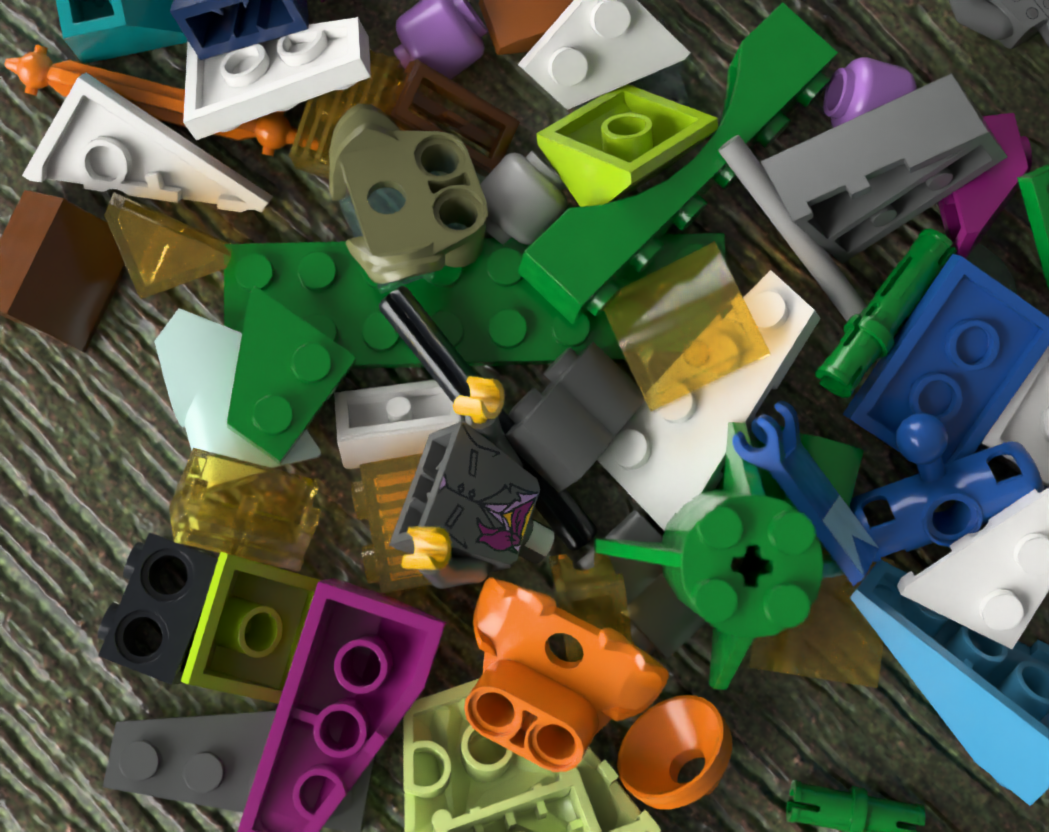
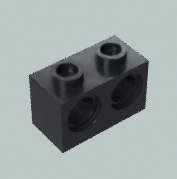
M149 532L145 544L137 542L128 556L123 577L128 579L129 582L120 604L113 602L101 621L98 639L103 640L104 643L98 656L171 685L182 684L181 679L218 558ZM179 558L187 567L188 578L185 586L179 592L170 595L161 586L160 572L168 561ZM151 618L161 627L163 638L159 649L148 656L138 649L135 642V633L138 626L144 620Z

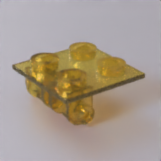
M822 549V554L830 555L826 549ZM881 558V560L894 565V560ZM872 562V564H871V566H870V568H869L867 574H868L869 571L872 569V567L876 564V562ZM846 575L822 578L817 599L811 605L809 615L803 623L793 628H786L776 635L753 639L749 668L878 688L883 641L850 599L863 579L852 585Z

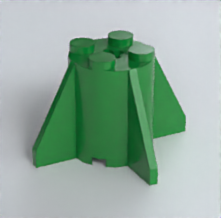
M728 422L723 489L704 491L692 498L693 500L684 504L679 512L675 513L666 524L662 543L595 538L594 540L595 553L662 565L663 576L677 599L713 625L709 685L713 689L722 690L727 689L754 638L776 635L786 628H793L803 623L809 615L811 605L817 599L822 578L845 575L831 555L822 554L821 543L815 534V527L808 517L799 513L785 501L764 495L757 465L742 459L733 447V436L739 431L745 435L747 442L751 445L746 423ZM733 557H744L742 565L736 571L731 569Z

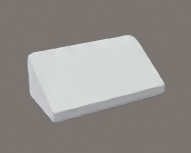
M435 380L334 393L337 443L343 466L347 469L420 460L429 434L458 422H465L463 415L454 412L453 402Z

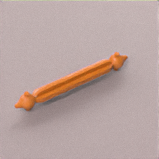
M37 44L35 45L34 52H29L22 57L7 58L5 61V67L17 74L21 82L26 85L24 92L26 94L37 96L38 89L50 85L61 96L67 97L77 78L84 73H88L157 120L187 128L183 123L185 89L73 60L53 63L47 56L48 48ZM276 111L243 123L234 130L213 134L235 141L256 138L263 146L261 154L274 157L275 150L281 149L287 144L303 143L305 136L302 132L291 126L289 120L284 116L285 111Z

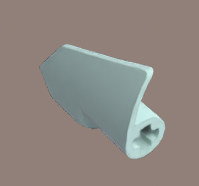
M178 308L154 342L173 411L180 426L186 428L202 491L234 486L254 479L258 476L257 472L319 458L321 450L307 429L280 465L227 428L226 423L242 333Z

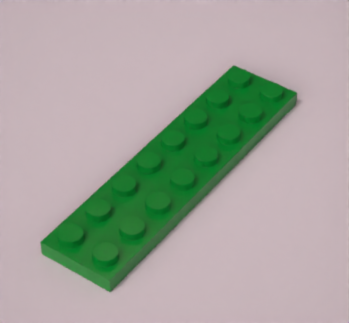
M725 233L664 234L660 240L666 246L655 260L641 273H638L631 267L616 282L622 288L617 297L598 316L595 317L587 310L574 324H571L518 273L523 253L530 245L522 244L514 238H510L504 245L495 238H485L484 247L479 258L474 263L465 267L445 265L440 271L384 284L371 281L359 262L350 254L346 241L224 244V326L242 333L249 292L254 286H257L356 356V363L351 369L424 367L379 309V303L384 297L397 287L405 286L469 366L552 364L567 348L571 347L578 354L592 342L602 349L615 363L681 361L728 314Z

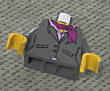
M469 376L467 383L470 387V397L458 396L453 403L454 412L459 415H465V422L461 421L429 434L389 546L397 550L414 554L403 556L402 567L405 569H418L437 588L480 583L491 572L511 568L517 561L518 556L533 564H537L547 556L553 545L554 531L531 518L540 492L538 480L523 468L521 459L502 429L498 415L502 410L505 396L504 388L499 380Z

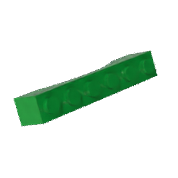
M782 2L741 42L728 67L726 98L718 129L698 155L668 180L638 195L603 205L569 208L524 251L518 273L571 324H574L587 310L595 317L598 316L622 290L616 282L631 267L638 273H641L661 253L666 245L660 238L674 224L683 231L700 215L708 204L702 197L716 183L723 189H726L737 178L736 174L718 152V149L736 135L742 138L749 149L757 142L765 149L771 145L791 122L785 114L798 102L804 108L809 107L830 84L832 80L825 75V72L838 52Z

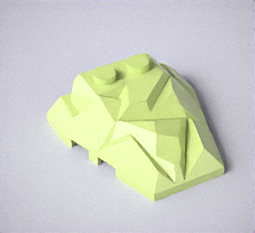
M479 679L418 699L403 717L404 832H661L659 825L647 810L641 812L617 782L619 776L606 760L601 762L590 747H588L583 759L574 769L567 772H553L508 750L473 729L466 718L464 707L467 696Z

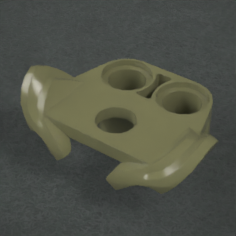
M357 104L348 109L339 119L329 149V189L332 200L336 201L345 198L348 188L363 236L346 240V245L352 257L359 262L371 281L384 284L440 271L445 265L465 267L474 263L481 255L484 247L488 209L477 174L464 143L456 136L440 131H401L388 114L371 104ZM442 171L447 173L448 175L436 176L430 174V172ZM392 188L399 191L406 202L399 211L393 214H382L371 208L368 199L375 190ZM459 223L466 225L468 228L465 230H454L446 225Z

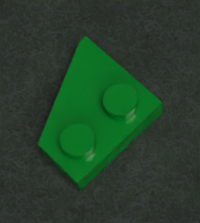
M254 286L249 292L226 423L227 428L281 465L356 363L357 357L260 288Z

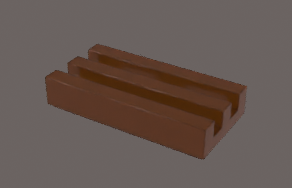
M418 59L410 61L404 71L406 78L403 83L398 84L394 93L396 99L393 105L388 106L385 113L395 121L398 127L405 131L444 132L408 111L411 105L489 151L490 153L486 157L464 144L469 152L475 172L487 177L504 158L520 121ZM420 83L500 130L497 138L419 93L417 89Z

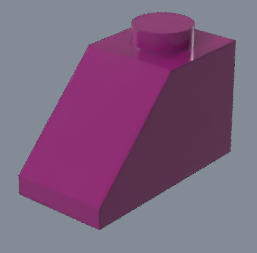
M1014 113L982 116L1008 157L938 202L945 234L953 242L951 247H956V255L962 256L967 259L1012 200L1019 187L1017 178L1029 173L1031 169V145L1026 136H1020Z

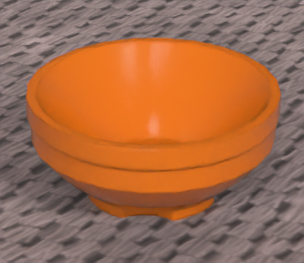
M682 695L665 699L644 712L626 733L618 752L617 769L619 778L633 796L649 807L675 809L687 806L712 793L722 779L732 753L730 728L714 704L705 698L694 695ZM695 758H705L704 768L697 777L687 783L677 782L679 771L688 761Z

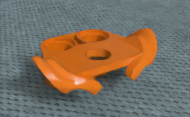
M488 578L485 581L477 600L473 618L474 633L478 647L485 651L483 674L467 696L464 707L468 722L482 736L544 769L553 772H567L574 769L581 762L594 736L611 719L615 721L624 720L645 711L662 692L669 678L668 670L618 631L612 628H603L601 630L557 607L554 598L547 594L499 579ZM556 633H565L573 636L582 646L583 658L576 662H567L559 659L550 649L549 637Z

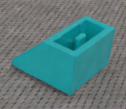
M56 0L63 39L81 63L87 64L189 42L170 12L174 0Z

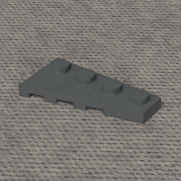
M276 710L118 721L115 725L103 787L243 813ZM376 755L323 826L324 828L346 832H362Z

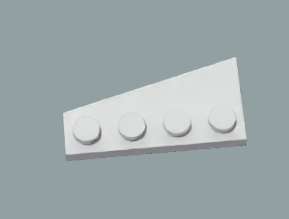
M770 270L647 395L639 409L614 436L608 447L597 459L598 462L665 531L666 524L675 513L679 512L684 504L693 500L692 498L704 491H712L716 488L724 475L720 471L725 464L728 422L746 423L748 434L752 430V420L756 418L755 414L770 390L778 388L821 318L807 302Z

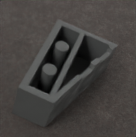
M951 73L761 161L792 221L843 264L1008 156L972 99Z

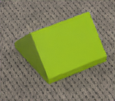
M627 84L597 97L536 133L537 144L580 207L603 205L621 199L674 165L718 129V118Z
M220 552L181 682L279 704L318 581L322 580Z

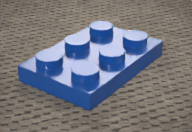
M952 254L894 338V347L887 356L878 361L843 412V415L898 451L896 446V430L901 422L912 414L927 413L936 416L947 428L948 447L941 456L944 464L972 455L1049 346V317L964 257Z

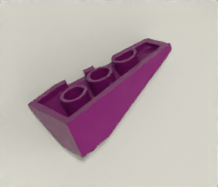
M335 578L318 581L237 832H320L426 687L447 622L393 597Z

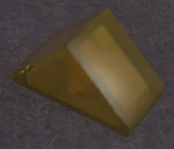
M113 193L104 216L140 299L227 267L231 258V248L224 244L230 243Z

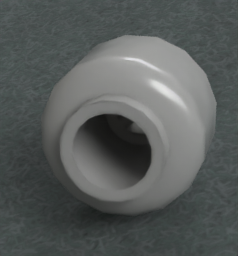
M531 151L526 157L515 152L509 153L480 184L488 209L486 231L503 245L512 237L522 244L531 245L567 208V198L562 192L566 185L557 172L534 151Z

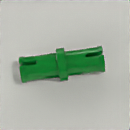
M793 780L789 789V795L794 796L793 800L796 802L787 800V822H800L842 830V832H922L916 830V826L912 824L925 826V807L923 804H909L868 796L865 788L851 786L849 791L846 792Z

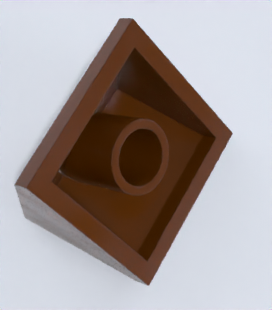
M24 190L0 238V315L85 353L139 241L64 198Z

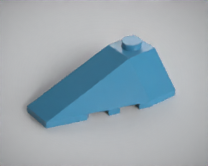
M883 560L876 562L850 599L975 763L992 775L998 784L1011 790L1031 806L1049 789V645L1037 640L1029 647L1017 641L1013 649H1010L902 596L897 588V584L901 577L907 573Z

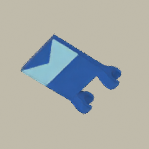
M779 401L774 407L785 419L784 430L781 431L779 424L771 416L761 415L752 420V431L756 438L764 443L766 447H752L747 442L745 435L740 431L733 436V447L742 459L770 471L797 510L811 520L815 527L816 536L852 585H855L865 578L879 548L802 445L799 419L793 406L788 402Z

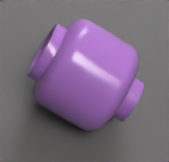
M421 0L396 21L397 36L402 44L394 49V53L405 69L410 61L418 59L452 80L483 56L485 47L482 37L488 33V29L467 0Z
M868 57L857 58L851 61L845 68H838L833 73L832 81L827 86L824 96V113L827 117H830L832 127L834 128L917 90L915 78L904 67Z

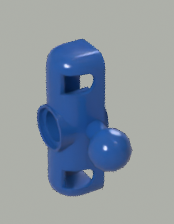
M918 413L912 414L901 422L896 430V446L906 460L916 463L919 474L857 495L851 499L849 508L879 549L873 562L882 561L881 557L903 549L909 552L932 543L950 547L949 545L966 534L978 532L980 526L988 524L990 518L1032 490L1036 489L1038 493L1044 491V485L1034 460L1026 448L1019 442H1005L944 464L941 456L948 447L947 428L936 416ZM997 456H1012L1021 474L996 483L988 462ZM875 500H886L895 519L870 528L863 511L864 506ZM948 500H956L951 508L942 512H934L941 503Z

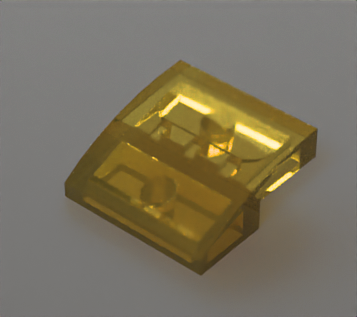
M716 242L623 287L617 297L604 309L628 365L652 413L771 356Z

